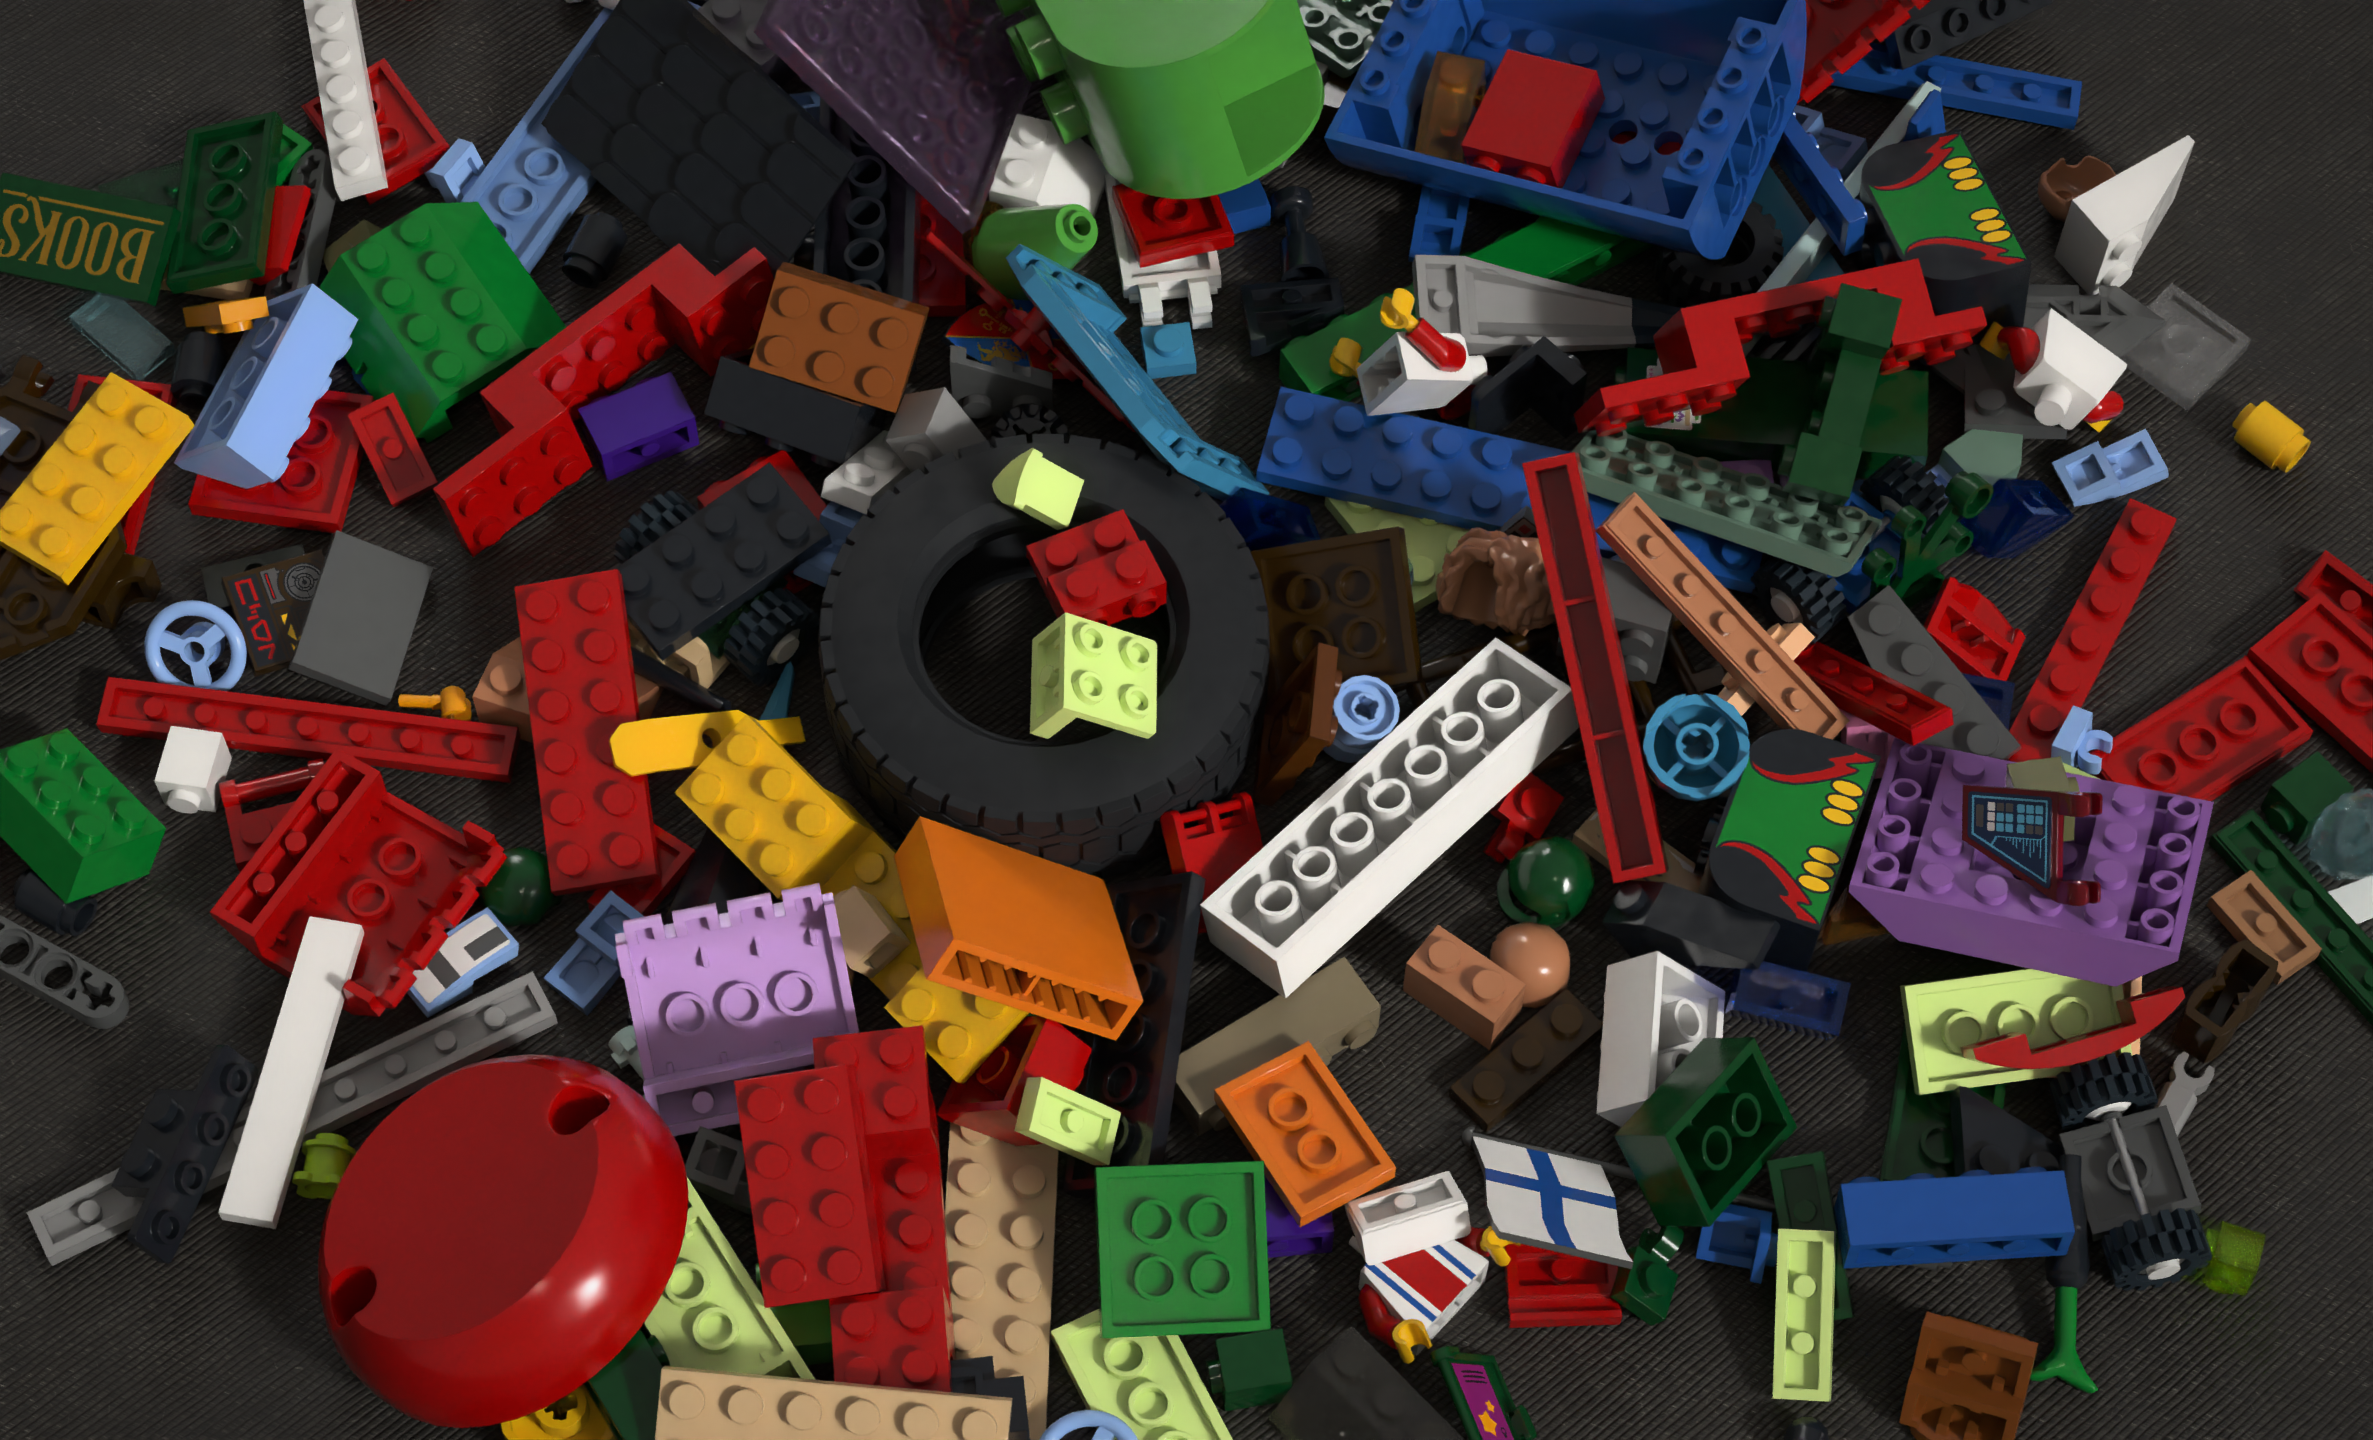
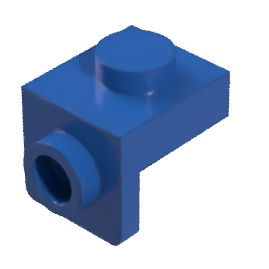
M1729 1204L1710 1227L1700 1228L1696 1258L1750 1269V1282L1761 1284L1764 1267H1775L1777 1261L1778 1234L1771 1233L1772 1212Z

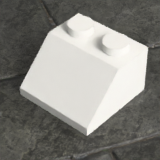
M1017 114L989 188L990 215L1000 209L1010 207L1078 204L1085 207L1095 217L1105 188L1104 174L1108 172L1096 151L1079 138L1064 145L1051 121Z

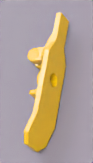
M739 710L652 718L620 724L608 741L614 767L630 777L662 771L697 768L746 714ZM800 716L769 720L755 719L781 746L805 742ZM703 734L711 738L713 748L705 745L702 739Z

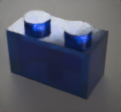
M1763 961L1759 970L1735 968L1724 1014L1831 1040L1839 1036L1851 983Z

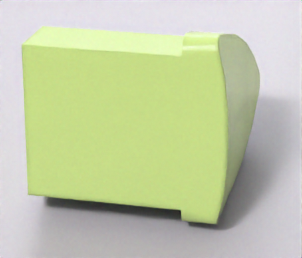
M1031 448L1012 460L997 475L992 483L994 493L1002 503L1013 509L1021 510L1056 530L1067 528L1084 480L1043 458L1042 452Z

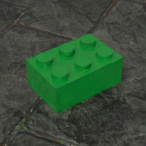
M67 728L0 749V837L65 904L149 875L166 827Z

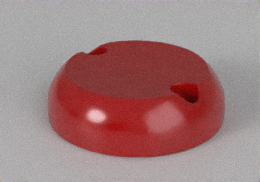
M524 1054L480 1061L445 1074L418 1090L384 1118L362 1143L341 1176L326 1211L320 1238L318 1282L327 1330L337 1352L359 1380L392 1408L415 1420L435 1426L470 1428L491 1426L515 1420L541 1410L576 1390L619 1354L641 1328L659 1301L672 1275L681 1250L687 1222L688 1184L686 1167L679 1145L668 1125L639 1093L610 1072L588 1062L552 1055Z

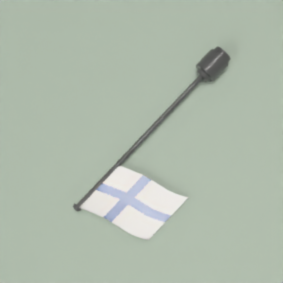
M1474 1126L1468 1127L1463 1131L1462 1142L1468 1148L1472 1144L1484 1174L1486 1214L1493 1231L1499 1239L1632 1269L1633 1261L1627 1254L1619 1235L1615 1196L1605 1175L1607 1173L1636 1180L1630 1167L1474 1132ZM1739 1193L1732 1201L1776 1212L1775 1202L1771 1199ZM1952 1262L1912 1264L1910 1266L1936 1271L1937 1266L1951 1269Z

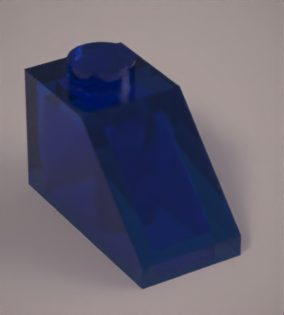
M1999 478L1993 485V495L1985 509L1973 518L1967 519L1964 517L1960 523L1973 532L1974 539L1971 545L1986 558L2014 559L2066 525L2074 515L2042 481Z
M1243 487L1219 505L1225 512L1226 518L1231 519L1242 535L1246 547H1249L1250 551L1321 539L1307 506Z

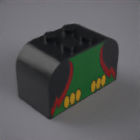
M1958 129L1895 143L1874 152L1866 160L1861 174L1859 200L1867 212L1868 225L1864 229L1862 250L1854 252L1858 271L1919 258L1935 316L1982 306L1987 326L1972 337L1973 344L1971 345L1980 343L1994 321L2002 327H2023L2032 263L1961 130Z
M1781 729L1769 732L1752 743L1749 749L1748 764L1741 776L1731 788L1718 796L1716 803L1718 805L1714 816L1710 817L1693 873L1702 876L1698 890L1699 894L1722 901L1727 906L1738 911L1775 919L1781 927L1760 967L1803 982L1864 811L1881 756L1804 730Z

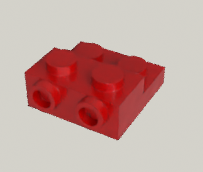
M1124 509L1026 546L1027 558L1057 618L1066 612L1110 626L1132 616L1137 618L1147 616L1156 611L1159 606L1166 604L1167 581L1146 541L1139 540Z

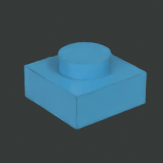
M1190 322L1140 327L1145 369L1151 379L1196 374V357Z

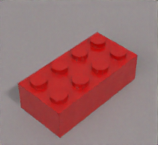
M843 1064L734 1081L764 1307L769 1308L886 1290L855 1066Z

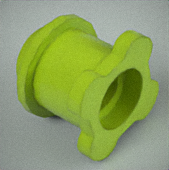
M319 1133L315 1139L303 1142L302 1152L306 1156L303 1171L294 1172L292 1182L298 1185L296 1191L298 1195L311 1199L332 1198L341 1176L356 1153V1150L348 1145L349 1141L345 1137L333 1133Z

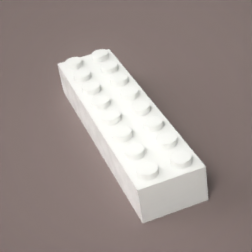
M1495 637L1200 904L1210 942L1284 998H1287L1579 728L1571 687Z

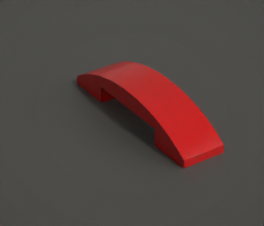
M2165 986L2118 1000L2116 1005L2121 1023L2033 1049L2029 1047L2026 1033L2010 1032L1960 1048L1963 1058L1996 1066L2041 1069L2074 1065L2110 1054L2146 1035L2179 1006L2185 999L2183 987Z

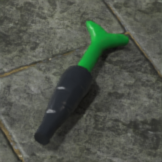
M2074 1154L2060 1155L2059 1171L2064 1170L2075 1234L2066 1255L2046 1256L2045 1258L2046 1280L2055 1289L2054 1346L2046 1359L2033 1368L2030 1380L2041 1382L2058 1377L2076 1389L2086 1393H2095L2098 1391V1388L2087 1375L2075 1346L2077 1293L2087 1283L2090 1268L2087 1218L2081 1181L2082 1157Z

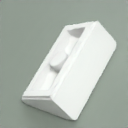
M1449 1171L1351 1200L1344 1204L1361 1254L1367 1265H1375L1465 1237L1471 1232L1467 1202Z

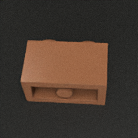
M1437 925L1407 961L1403 991L1488 1050H1491L1521 1012L1526 984L1440 925Z

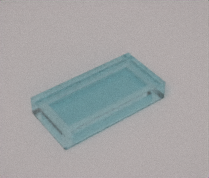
M97 294L69 316L73 327L136 381H141L176 353L173 343L124 300Z

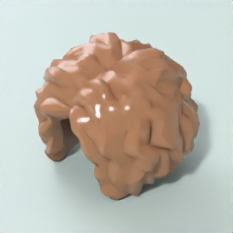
M1480 527L1471 528L1458 540L1457 547L1451 553L1445 554L1442 566L1443 571L1438 574L1436 581V595L1439 601L1437 609L1440 613L1452 615L1455 619H1466L1475 626L1485 624L1493 630L1499 626L1506 633H1520L1523 636H1526L1529 630L1542 629L1550 624H1557L1538 538H1520L1514 535H1507L1498 530L1487 531Z

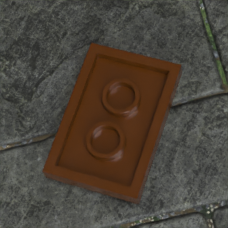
M1318 643L1266 704L1258 742L1253 802L1273 806L1286 790L1293 789L1299 775L1306 768L1310 769L1313 766L1316 756L1323 748L1332 745L1338 729V717L1332 715L1333 702L1339 693L1342 683V670L1337 669L1338 647Z

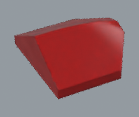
M1949 577L1943 581L1923 625L1969 683L1994 693L2003 690L2025 640L2024 633L2019 628L2013 629L1994 603L1974 587L1959 583L1954 577Z

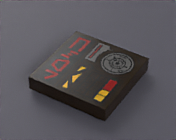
M322 549L222 577L221 585L234 621L244 636L247 658L254 677L289 667L325 560Z

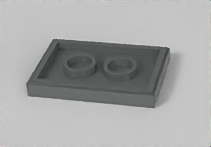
M336 530L332 536L288 669L387 706L397 683L433 567Z

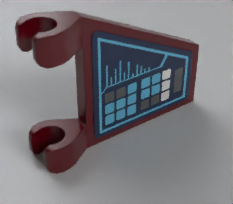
M1963 785L1962 840L2057 903L2084 906L2088 903L2096 904L2100 902L2101 885L2098 881L2063 880L2064 816L2086 817L2102 814L2103 799L2100 793Z

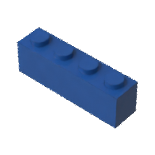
M2026 1167L2015 1173L1994 1175L1985 1170H1972L1961 1174L1959 1177L1936 1178L1928 1173L1910 1175L1904 1180L1880 1181L1875 1177H1859L1848 1183L1840 1184L1834 1206L1843 1269L2061 1256L2067 1254L2075 1234L2064 1170L2047 1171L2042 1167Z

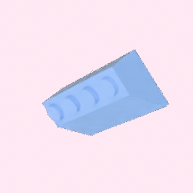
M313 283L268 300L269 316L252 319L254 329L245 330L174 464L181 469L245 489L268 482L273 483L282 476L289 464V458L286 456L293 443L308 429L311 421L308 415L315 401L319 400L329 389L332 382L329 375L335 363L350 349L353 341L350 335L358 321V318Z

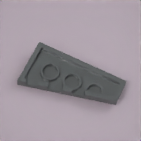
M1890 585L1848 617L1872 669L1952 708L1954 725L1920 743L2002 760L2009 759L2022 749L2017 740Z

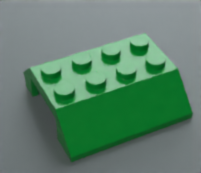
M478 202L423 204L339 255L319 287L329 297L358 318L350 335L353 340L352 345L344 357L356 374L365 373L361 378V382L369 394L376 401L388 394L394 393L416 438H424L427 444L453 428L445 412L446 409L502 376L566 328L563 321Z

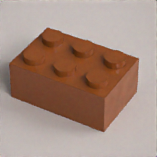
M783 262L775 275L749 367L896 413L904 395L930 308Z

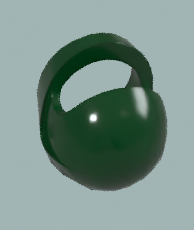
M1555 835L1532 841L1515 853L1511 862L1505 867L1499 877L1497 897L1500 909L1514 925L1527 921L1546 924L1555 929L1578 915L1588 904L1595 887V872L1587 854L1569 839ZM1509 886L1513 894L1523 905L1540 915L1531 917L1522 913L1511 900Z

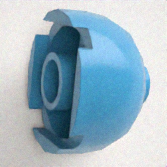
M1704 693L1703 695L1692 694L1686 696V694L1674 696L1657 708L1646 726L1642 752L1647 771L1659 788L1675 798L1697 802L1718 797L1737 782L1748 764L1750 753L1749 732L1745 720L1736 708L1717 695Z

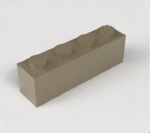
M1344 956L1307 978L1287 998L1278 995L1181 1053L1173 1101L1198 1136L1212 1128L1215 1131L1223 1130L1231 1124L1214 1101V1089L1307 1041L1311 1043L1327 1066L1332 1060L1333 1055L1348 1046L1350 1049H1357L1375 1036L1379 1028L1381 1005Z

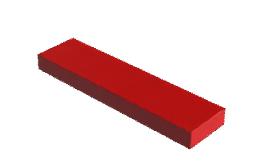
M1818 641L1813 645L1809 643L1793 660L1836 707L1912 746L1954 725L1952 708Z

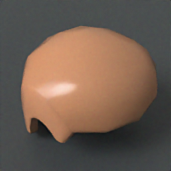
M2085 156L2076 165H2068L2065 163L2064 158H2060L2049 170L2044 171L2040 176L2038 182L2040 202L2055 219L2065 222L2073 199L2116 176V173L2110 165L2094 156Z
M1527 921L1512 925L1502 930L1496 936V941L1492 942L1490 960L1526 984L1522 1003L1523 1007L1537 1008L1546 1005L1567 988L1570 979L1569 949L1566 941L1549 925Z

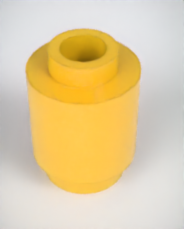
M2267 401L2261 402L2258 406L2249 403L2232 424V427L2238 430L2234 436L2235 442L2269 468L2275 469L2278 467L2284 473L2290 471L2297 464L2311 444V441L2303 436V428Z

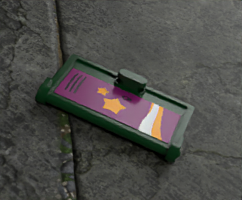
M1452 1346L1441 1347L1430 1353L1433 1366L1440 1369L1469 1440H1533L1537 1437L1527 1409L1523 1405L1515 1407L1493 1355L1459 1353V1348Z

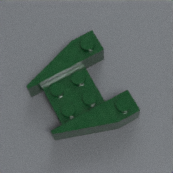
M1844 283L1840 284L1834 297L1825 296L1817 326L1822 328L1806 366V371L1818 374L1811 401L1819 403L1818 411L1812 410L1809 420H1806L1803 430L1793 445L1785 444L1777 472L1782 491L1843 507L1850 498L1863 449L1859 447L1881 361L1890 348L1902 299Z

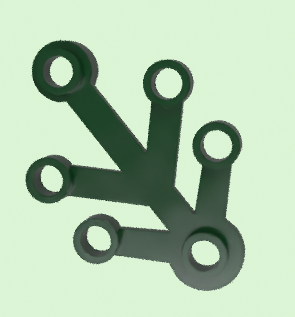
M1966 471L1957 473L1949 481L1945 489V495L1949 498V503L1922 541L1921 534L1927 522L1926 516L1912 505L1903 507L1895 515L1891 523V529L1901 537L1898 570L1894 581L1890 585V576L1896 568L1897 561L1883 548H1876L1871 551L1862 563L1861 571L1871 579L1869 600L1888 585L1891 586L1908 608L1922 599L1935 595L1944 581V575L1936 568L1952 557H1959L1964 554L1974 539L1973 532L1960 522H1956L1960 515L1970 519L1981 513L1992 498L1993 486L1977 473L1968 474Z

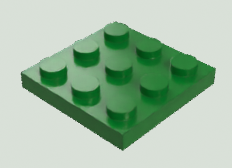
M1264 1161L1094 1168L1100 1338L1271 1330Z

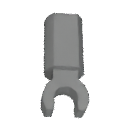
M2182 1052L2177 1056L2169 1072L2170 1081L2163 1084L2157 1095L2158 1103L2153 1105L2154 1108L2167 1106L2177 1137L2197 1104L2196 1096L2207 1090L2215 1072V1068L2209 1065L2201 1077L2192 1078L2188 1076L2184 1071V1065L2189 1057V1054L2186 1052Z

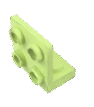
M1065 612L1032 639L1030 734L1049 739L1077 717L1149 739L1156 733L1157 643L1152 639Z

